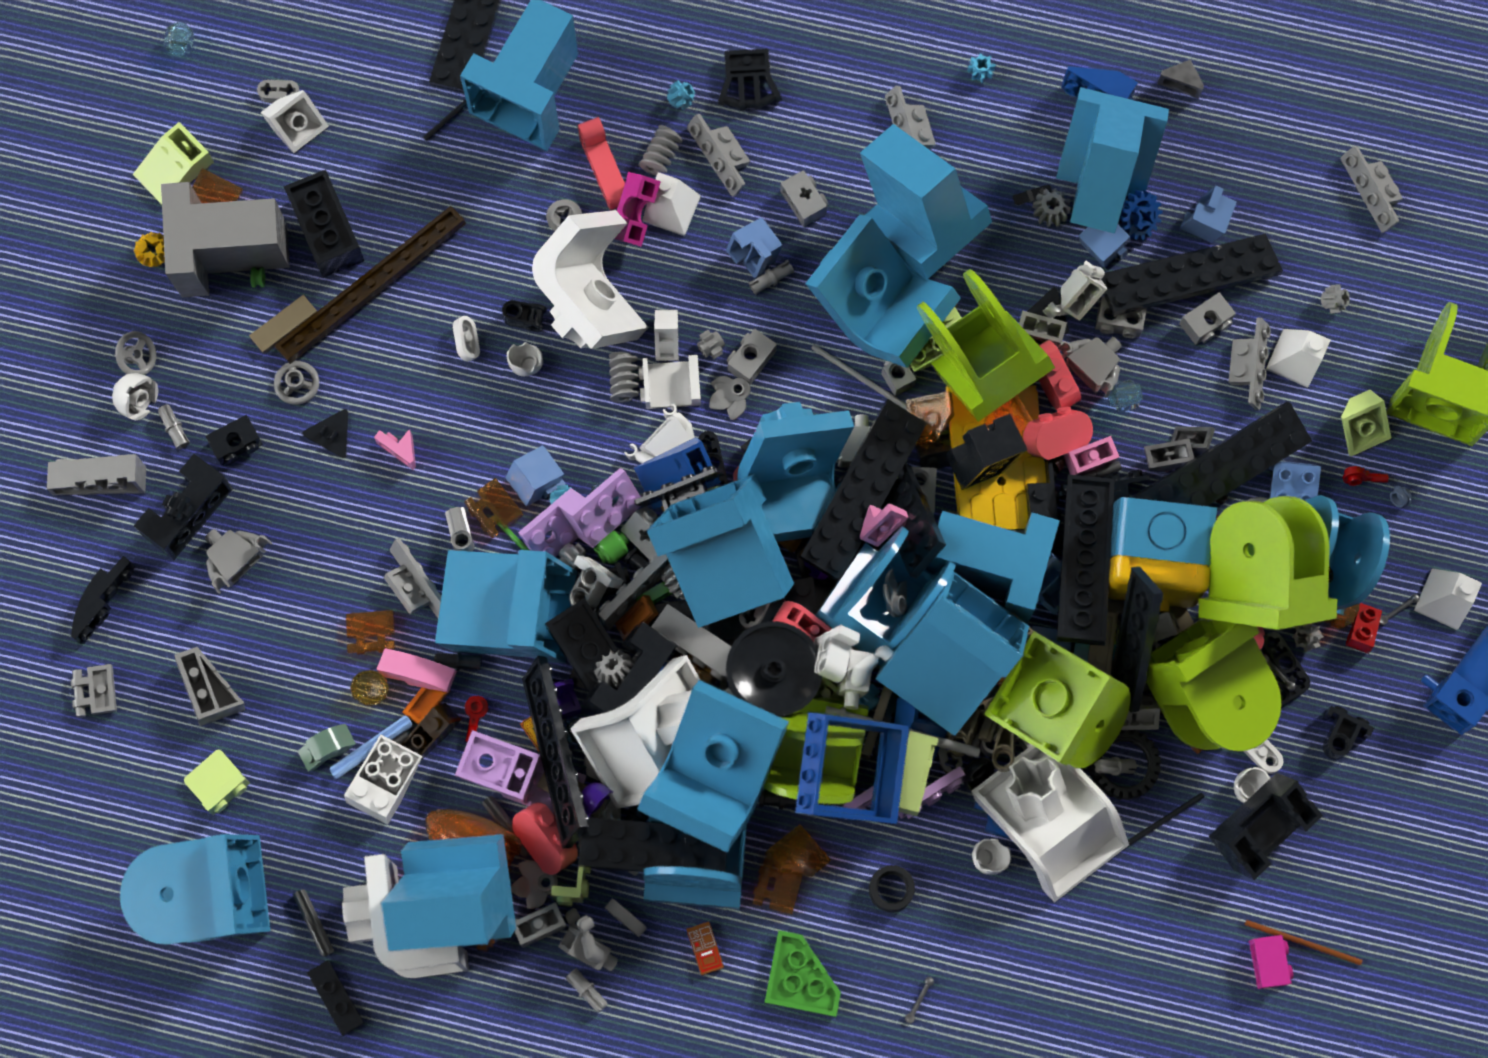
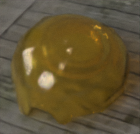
M375 670L359 672L352 679L350 689L355 700L366 706L380 704L387 698L389 685L383 674Z

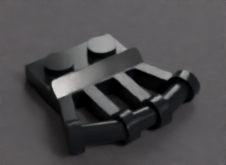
M769 48L724 51L726 79L718 105H728L738 108L740 111H745V108L761 110L766 105L782 101L781 95L770 75ZM759 79H765L771 91V94L760 98ZM744 80H753L755 99H745ZM732 81H738L739 99L727 96Z

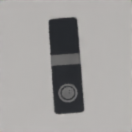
M1048 184L1015 194L1012 198L1015 205L1018 206L1036 200L1037 194L1043 195L1045 189L1052 193V189Z

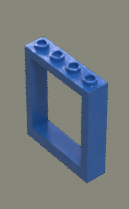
M808 712L796 812L816 816L897 824L909 726ZM828 725L881 732L871 810L818 805Z

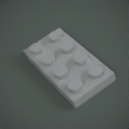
M655 553L649 560L651 563L645 569L641 567L633 575L634 579L628 585H622L616 592L617 596L612 601L608 600L601 606L599 617L601 624L607 631L636 603L635 600L641 594L653 588L662 579V570L670 563L666 554L658 557L657 553Z

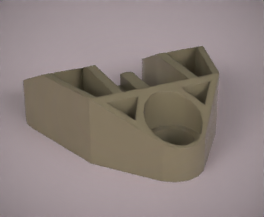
M994 697L981 702L955 736L950 733L948 739L952 741L963 740L965 744L971 745L973 739H975L981 719L984 718L978 739L991 743L998 723L984 714ZM1001 725L995 739L992 760L994 767L998 771L1008 772L1010 771L1009 766L1015 763L1016 735ZM949 750V752L955 757H963L966 755L960 752ZM1006 754L1010 757V763L1007 766L998 765L997 758L1000 755Z

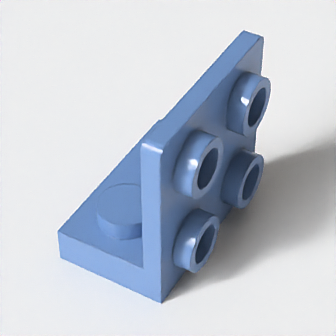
M1280 461L1269 468L1273 471L1270 499L1280 496H1293L1305 501L1318 496L1321 466Z

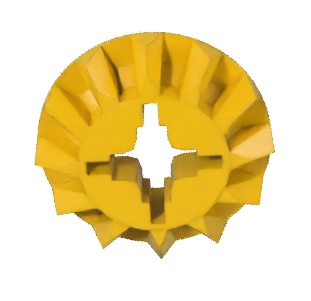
M150 231L149 234L141 235V238L135 241L134 253L142 265L156 267L165 262L164 236L161 233L158 234ZM148 243L152 246H156L155 250L157 255H155L151 251L147 252L149 250L147 245Z

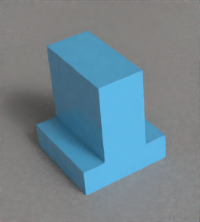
M530 0L494 63L473 53L460 75L469 113L548 151L560 130L554 95L578 56L573 15L542 0Z
M1080 87L1056 175L1057 179L1078 184L1070 223L1115 234L1126 196L1129 193L1135 194V190H1147L1167 124L1169 109Z
M891 125L860 152L877 201V205L864 216L871 217L906 264L926 280L992 223L988 206L961 187L956 169L896 125Z
M756 474L671 504L647 529L657 556L667 555L698 628L782 599L794 585L761 507L766 497Z
M942 511L938 528L946 546L928 565L926 570L934 575L947 561H951L956 565L955 573L988 597L1003 601V608L1011 613H1015L1025 624H1028L1037 604L1060 520L1031 513L1026 527L1021 534Z
M448 550L435 643L452 652L531 657L533 659L537 656L547 657L548 662L566 664V657L544 624L572 606L569 596L577 582L578 571L546 551L519 550V554Z
M953 571L948 582L921 620L893 649L894 653L890 659L882 663L876 680L955 736L1002 676L1005 678L1021 659L1029 626Z
M503 834L408 842L401 850L404 876L381 902L388 951L487 944L490 939L510 938L516 929Z

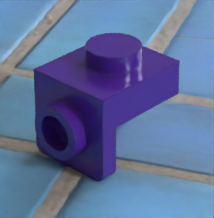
M573 680L556 681L554 685L557 688L558 705L562 708V719L581 714L582 709L574 692Z

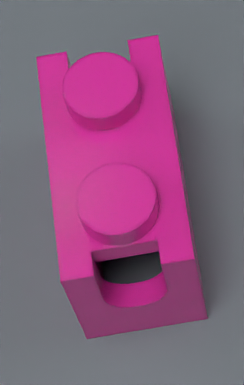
M1278 935L1250 940L1249 944L1257 988L1265 989L1291 984L1293 969L1287 963L1286 955L1289 954L1287 941H1283V936Z

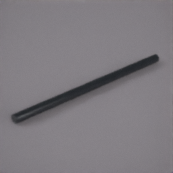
M466 99L424 135L423 139L425 141L430 139L466 107Z
M1201 792L1128 839L1129 846L1205 798L1204 794Z

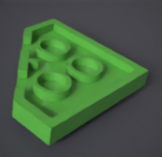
M778 930L765 1003L837 1017L841 992L803 935Z

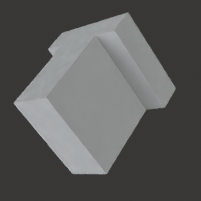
M189 182L161 184L165 273L181 297L208 296V273L250 271L252 267H255L257 270L260 267H264V269L290 268L287 223L275 198L201 203Z

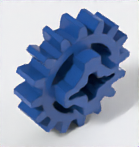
M1135 190V194L1129 193L1128 200L1124 201L1119 218L1121 221L1119 226L1132 239L1144 240L1145 236L1151 237V230L1157 231L1156 223L1162 221L1158 218V215L1163 213L1162 210L1158 209L1161 202L1156 201L1157 196L1151 194V192Z

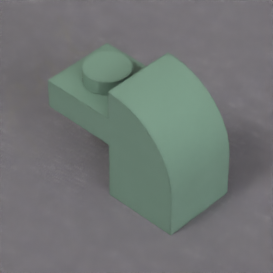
M341 724L325 729L305 741L306 745L298 750V753L309 772L317 769L330 758L342 756L356 743L346 724Z

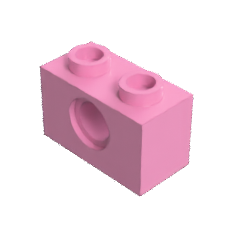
M1111 436L1070 451L1063 458L1070 475H1082L1115 462L1119 458V454Z

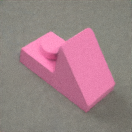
M379 430L374 437L376 443L414 470L416 462L411 431L408 430L399 441L391 433L387 432V434H384Z
M888 504L883 510L870 505L862 526L860 539L878 547L909 518L907 511L892 504Z

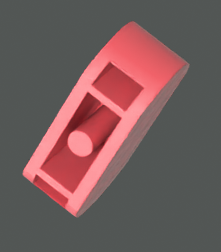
M1050 340L1040 344L1039 346L1047 353L1055 369L1039 379L1051 405L1057 410L1061 407H1070L1081 401L1080 390L1059 349Z
M1061 407L1057 409L1056 413L1041 414L1038 416V419L1030 421L1024 430L1023 441L1030 455L1050 460L1088 445L1092 438L1093 425L1089 416L1084 412L1072 410L1071 407Z
M791 601L783 602L772 622H783L799 628L813 642L816 637L832 629L805 607Z
M537 802L514 816L512 821L514 834L543 872L555 875L576 861L578 856L576 843L572 848L562 849L555 816L547 805Z

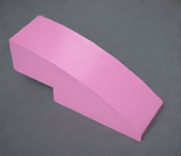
M384 649L376 669L385 678L401 680L411 686L448 693L457 672L455 669L440 663L390 649Z

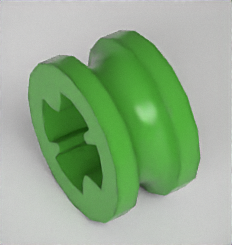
M252 267L250 275L252 288H255L257 285L264 288L266 280L264 267H260L259 270Z

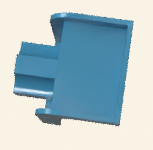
M861 214L834 248L827 253L820 262V266L805 283L844 334L857 347L872 356L906 368L909 367L932 337L918 312L917 305L925 302L943 322L961 299L952 286L930 279L926 280L915 272L901 258L871 217Z
M800 402L782 404L778 410L762 415L739 465L737 480L756 474L766 497L761 507L776 542L809 538L836 490L834 482L836 461L854 429L849 411L813 415L812 409H803Z
M699 680L692 688L667 759L656 778L643 793L637 810L728 852L754 812L789 721Z

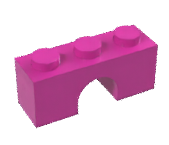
M628 172L617 212L627 222V225L614 239L642 247L648 225L642 223L641 212L648 202L655 203L661 181Z

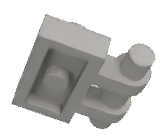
M111 664L87 667L88 677H82V670L80 669L72 671L71 688H74L75 700L72 702L73 708L76 709L77 718L85 717V708L91 706V714L93 715L117 712L114 673ZM89 686L90 697L84 698L83 687Z

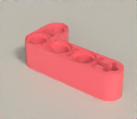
M599 117L578 124V135L608 208L611 211L618 208L625 183L606 141L601 120Z

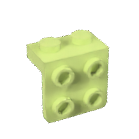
M221 750L213 752L184 778L185 784L212 815L223 811L228 806V802L234 797L240 796L250 784Z
M578 867L576 888L552 886L551 896L554 901L560 906H572L573 902L583 903L584 897L588 898L589 883L585 879L586 873H590L591 868Z

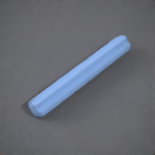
M403 716L330 767V772L334 778L339 779L363 762L380 734L394 740L413 726L408 716Z

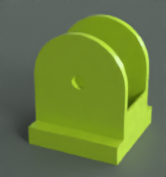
M969 269L963 273V277L979 305L977 308L948 328L945 327L939 317L925 302L917 305V309L943 353L942 356L931 363L933 368L979 422L1055 369L1047 353L1004 310L982 279L973 270Z
M1448 302L1430 333L1417 370L1414 369L1392 395L1386 413L1389 416L1473 446L1488 431V342L1477 366L1444 355L1458 309L1457 304Z
M1280 496L1266 500L1263 503L1258 501L1238 502L1226 508L1219 515L1210 537L1209 597L1199 598L1198 618L1277 630L1337 618V599L1328 598V533L1322 518L1309 503L1293 496Z
M1202 618L1151 652V661L1148 665L1145 683L1150 688L1170 728L1185 744L1201 750L1223 748L1230 751H1246L1258 747L1273 733L1280 717L1281 694L1278 683L1254 639V636L1260 633L1257 626Z
M1033 631L1025 645L1023 656L1005 678L984 715L1066 766L1071 765L1075 768H1085L1104 755L1119 735L1129 712L1131 695L1129 688L1122 682Z
M814 696L812 701L798 713L787 717H780L789 721L764 789L784 797L797 799L808 712L824 714L826 706L841 709V707L844 708L845 701ZM859 704L858 709L846 708V711L867 717L869 706ZM828 725L818 803L843 804L853 800L865 730Z

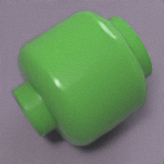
M613 530L593 549L603 563L614 564L628 554L626 545L629 544V541L622 532L618 534Z

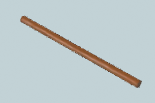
M1247 919L1245 921V925L1274 936L1282 935L1283 939L1360 966L1362 964V960Z

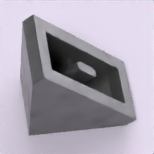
M1191 60L1163 70L1157 83L1198 99L1204 88V84Z
M1175 426L1171 442L1190 439L1193 455L1197 457L1209 449L1215 428Z
M1190 439L1144 447L1149 470L1168 472L1194 459Z

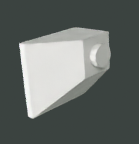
M304 90L276 100L261 112L273 131L293 153L328 127V124Z
M658 172L655 179L661 181L655 203H647L643 222L685 236L701 195L679 179Z
M1283 329L1266 370L1308 388L1324 357L1330 339L1308 330Z
M1431 569L1414 611L1458 630L1471 609L1482 583L1461 573Z

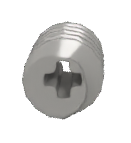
M663 125L658 126L659 129L655 131V137L651 139V144L647 147V152L644 153L643 160L639 163V166L645 172L657 176L658 172L667 173V169L663 165H671V161L667 157L674 158L675 154L671 150L677 151L679 146L676 143H682L683 141L674 130Z
M626 352L610 353L609 358L611 360L609 361V366L611 369L609 373L611 376L610 384L612 385L610 387V393L612 394L610 400L616 403L629 402L633 397L639 395L638 391L632 390L639 387L637 382H632V380L638 378V374L632 373V371L638 369V366L631 364L638 361V357Z

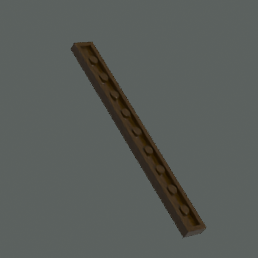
M452 206L448 207L274 345L275 348L289 364L294 362L466 225L465 220Z

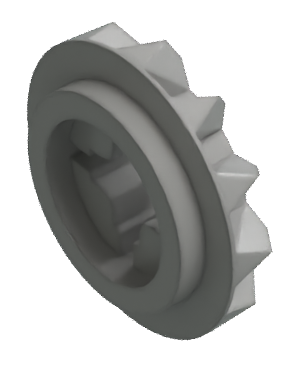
M566 199L554 202L548 208L546 214L549 228L556 231L561 225V218L558 215L564 216L567 212L568 216L582 214L580 207L575 202Z

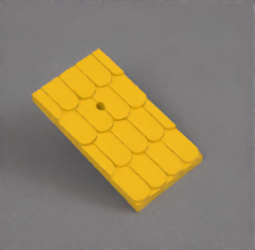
M1030 385L979 422L948 386L945 387L952 448L965 443L963 435L968 430L986 424L987 427L993 424V420L1009 413L1023 439V433L1027 424L1038 419L1039 416L1038 392L1035 385ZM1026 451L1003 474L964 490L961 489L954 474L957 515L1004 529H1025L1029 520L1025 486L1028 483H1046L1044 458L1032 456ZM1001 477V481L998 484L997 479Z

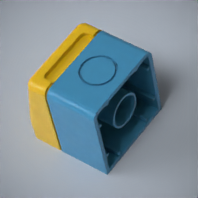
M1121 497L1113 502L1108 599L1125 601L1131 568L1140 566L1163 592V601L1159 612H1169L1170 606L1181 608L1196 606L1199 598L1203 597L1209 587L1210 568L1208 567L1209 565L1211 566L1210 537L1216 522L1217 508Z

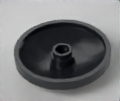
M783 622L756 624L740 634L728 653L725 671L729 689L733 696L778 717H787L798 713L812 701L822 681V676L815 673L818 649L807 634L793 625Z

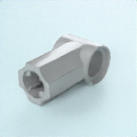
M455 507L445 512L454 550L473 552L474 542L465 508ZM460 540H468L465 546H457Z

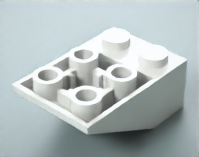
M380 734L344 794L346 803L388 825L406 793L422 756Z

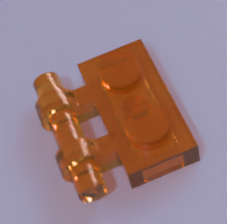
M496 478L477 491L481 498L478 502H475L472 497H469L464 502L469 508L468 512L470 515L476 517L481 524L480 528L484 533L487 532L491 538L499 534L494 527L497 523L500 522L504 529H506L523 516L522 511ZM485 507H488L494 514L489 519L482 511Z
M393 610L346 614L347 638H356L357 640L354 644H347L348 653L361 655L370 651L383 653L384 649H395V640L386 641L387 635H395ZM378 636L377 642L365 643V637Z
M765 857L763 866H760L758 872L760 874L758 885L754 887L753 894L755 896L753 904L762 906L764 898L771 900L770 910L792 915L804 868L781 861L779 871L772 869L774 859ZM770 877L776 878L774 891L767 890Z

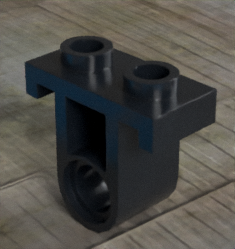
M1330 706L1322 717L1324 720L1334 719L1323 743L1325 755L1331 759L1343 757L1351 750L1359 732L1362 733L1361 739L1366 740L1371 736L1374 727L1370 726L1369 722L1361 717L1354 718L1348 715V711L1342 707ZM1334 740L1341 743L1342 751L1334 749L1332 745Z

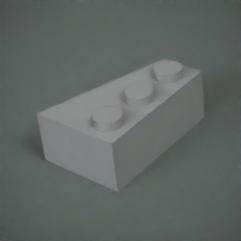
M198 647L175 654L176 664L199 726L245 710V703L231 689L227 681L221 677L216 668Z

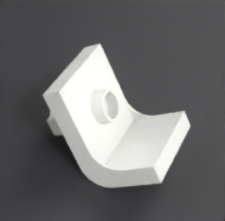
M616 210L569 215L541 247L533 260L532 271L534 280L554 304V307L550 310L555 319L551 324L552 327L562 338L572 340L580 348L590 347L594 349L638 340L649 328L610 283L603 270L602 260L606 248L627 225V222Z
M687 655L673 658L626 704L606 713L581 718L571 728L572 733L600 781L613 791L609 796L617 809L639 805L643 793L656 778L667 759L692 688L700 680Z
M1033 745L1015 757V763L1009 766L1010 771H997L972 790L975 801L1027 857L1037 874L1043 891L1054 903L1129 846L1121 818L1102 790L1080 768H1075L1071 765L1066 766Z
M385 854L364 857L367 885L343 888L344 901L342 908L348 942L352 944L373 941L374 951L380 962L406 978H421L469 971L467 951L462 946L388 951L381 902L399 882L397 866Z

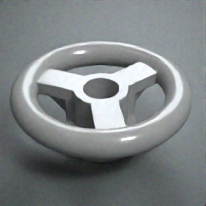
M132 331L124 334L117 342L115 349L117 364L126 374H148L156 362L154 343L142 332ZM138 338L136 345L123 347L129 339ZM145 344L150 354L147 365L142 358V349ZM136 363L140 370H133L126 364Z
M294 361L291 364L283 365L277 371L274 378V390L277 396L282 401L292 405L308 402L315 396L319 388L318 373L311 365L302 361ZM296 368L308 371L312 377V382L305 381L303 374ZM287 372L285 375L287 387L282 391L281 378ZM299 379L297 384H292L293 380ZM301 388L310 390L303 397H289L294 390Z

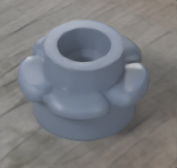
M1395 486L1394 490L1390 493V500L1398 508L1410 505L1411 492L1406 487Z

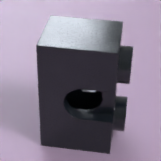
M247 415L205 436L221 465L232 464L238 460V455L244 452L251 454L257 451L259 446L263 445ZM234 439H241L238 446H231V442Z

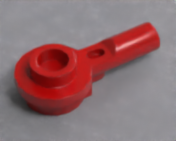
M1360 466L1346 468L1342 477L1343 482L1350 486L1360 485L1362 481L1387 483L1389 480L1388 474L1370 473V471Z
M472 696L465 703V712L470 718L466 742H468L472 730L477 732L479 720L488 711V703L481 696Z

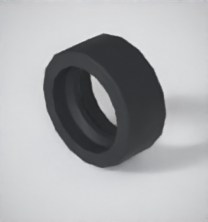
M887 865L880 868L872 876L869 884V895L872 903L885 912H898L905 909L912 901L915 893V883L911 874L897 865ZM887 875L900 877L906 885L904 897L896 903L884 901L878 893L879 881Z

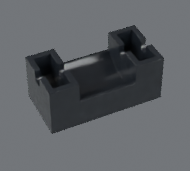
M326 169L283 186L323 278L339 272V268L342 266H348L349 268L365 261Z
M1010 413L993 420V424L987 427L986 424L968 430L963 435L965 443L950 449L946 454L962 490L1003 474L1027 451V447Z
M195 454L191 456L179 471L188 483L182 494L191 498L189 504L194 507L189 518L184 516L179 521L165 513L160 517L148 508L134 524L136 530L146 540L173 560L177 558L233 490L225 476Z
M644 622L635 625L622 643L624 648L634 654L632 658L634 666L618 689L612 688L604 681L594 684L582 704L597 715L612 711L626 704L657 675L676 645Z
M1276 773L1209 835V838L1234 871L1255 880L1271 865L1267 859L1270 853L1297 828L1307 832L1323 815L1315 804L1306 798L1307 793L1297 780Z

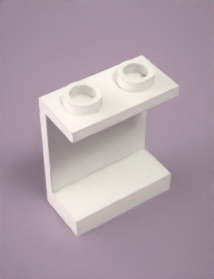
M688 355L689 361L655 364H648L647 358H643V366H639V380H644V388H640L641 402L646 403V409L670 408V404H675L676 407L701 405L698 355Z

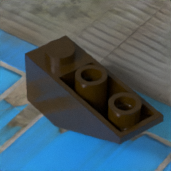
M446 703L435 706L401 745L421 755L423 759L449 735L462 719Z

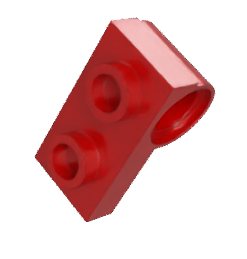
M1359 603L1352 628L1346 640V646L1369 654L1375 644L1382 610Z

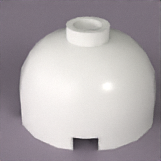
M139 373L126 374L114 385L112 394L113 404L123 416L135 421L140 420L149 414L150 410H146L150 402L156 403L158 385L148 376Z

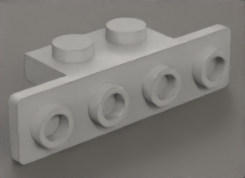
M895 86L885 95L892 124L899 127L926 148L932 149L936 143L924 105H906L901 86Z
M696 114L687 125V129L730 195L735 197L745 186L744 180L736 169L746 167L750 160L728 126L710 130L702 116Z
M1354 146L1342 155L1340 159L1382 233L1387 232L1399 222L1391 205L1399 203L1403 198L1383 162L1367 164L1358 146Z
M1262 317L1256 319L1255 338L1233 339L1228 381L1231 385H1250L1248 403L1255 410H1260L1261 403L1264 401V391L1262 388L1263 381L1266 380V369L1264 367L1265 360L1268 358L1267 338L1271 334L1270 326Z
M400 538L394 540L390 552L400 567L386 573L384 579L409 614L429 605L438 618L441 595L437 591L435 584L429 580L421 564L416 562L411 555L409 547Z

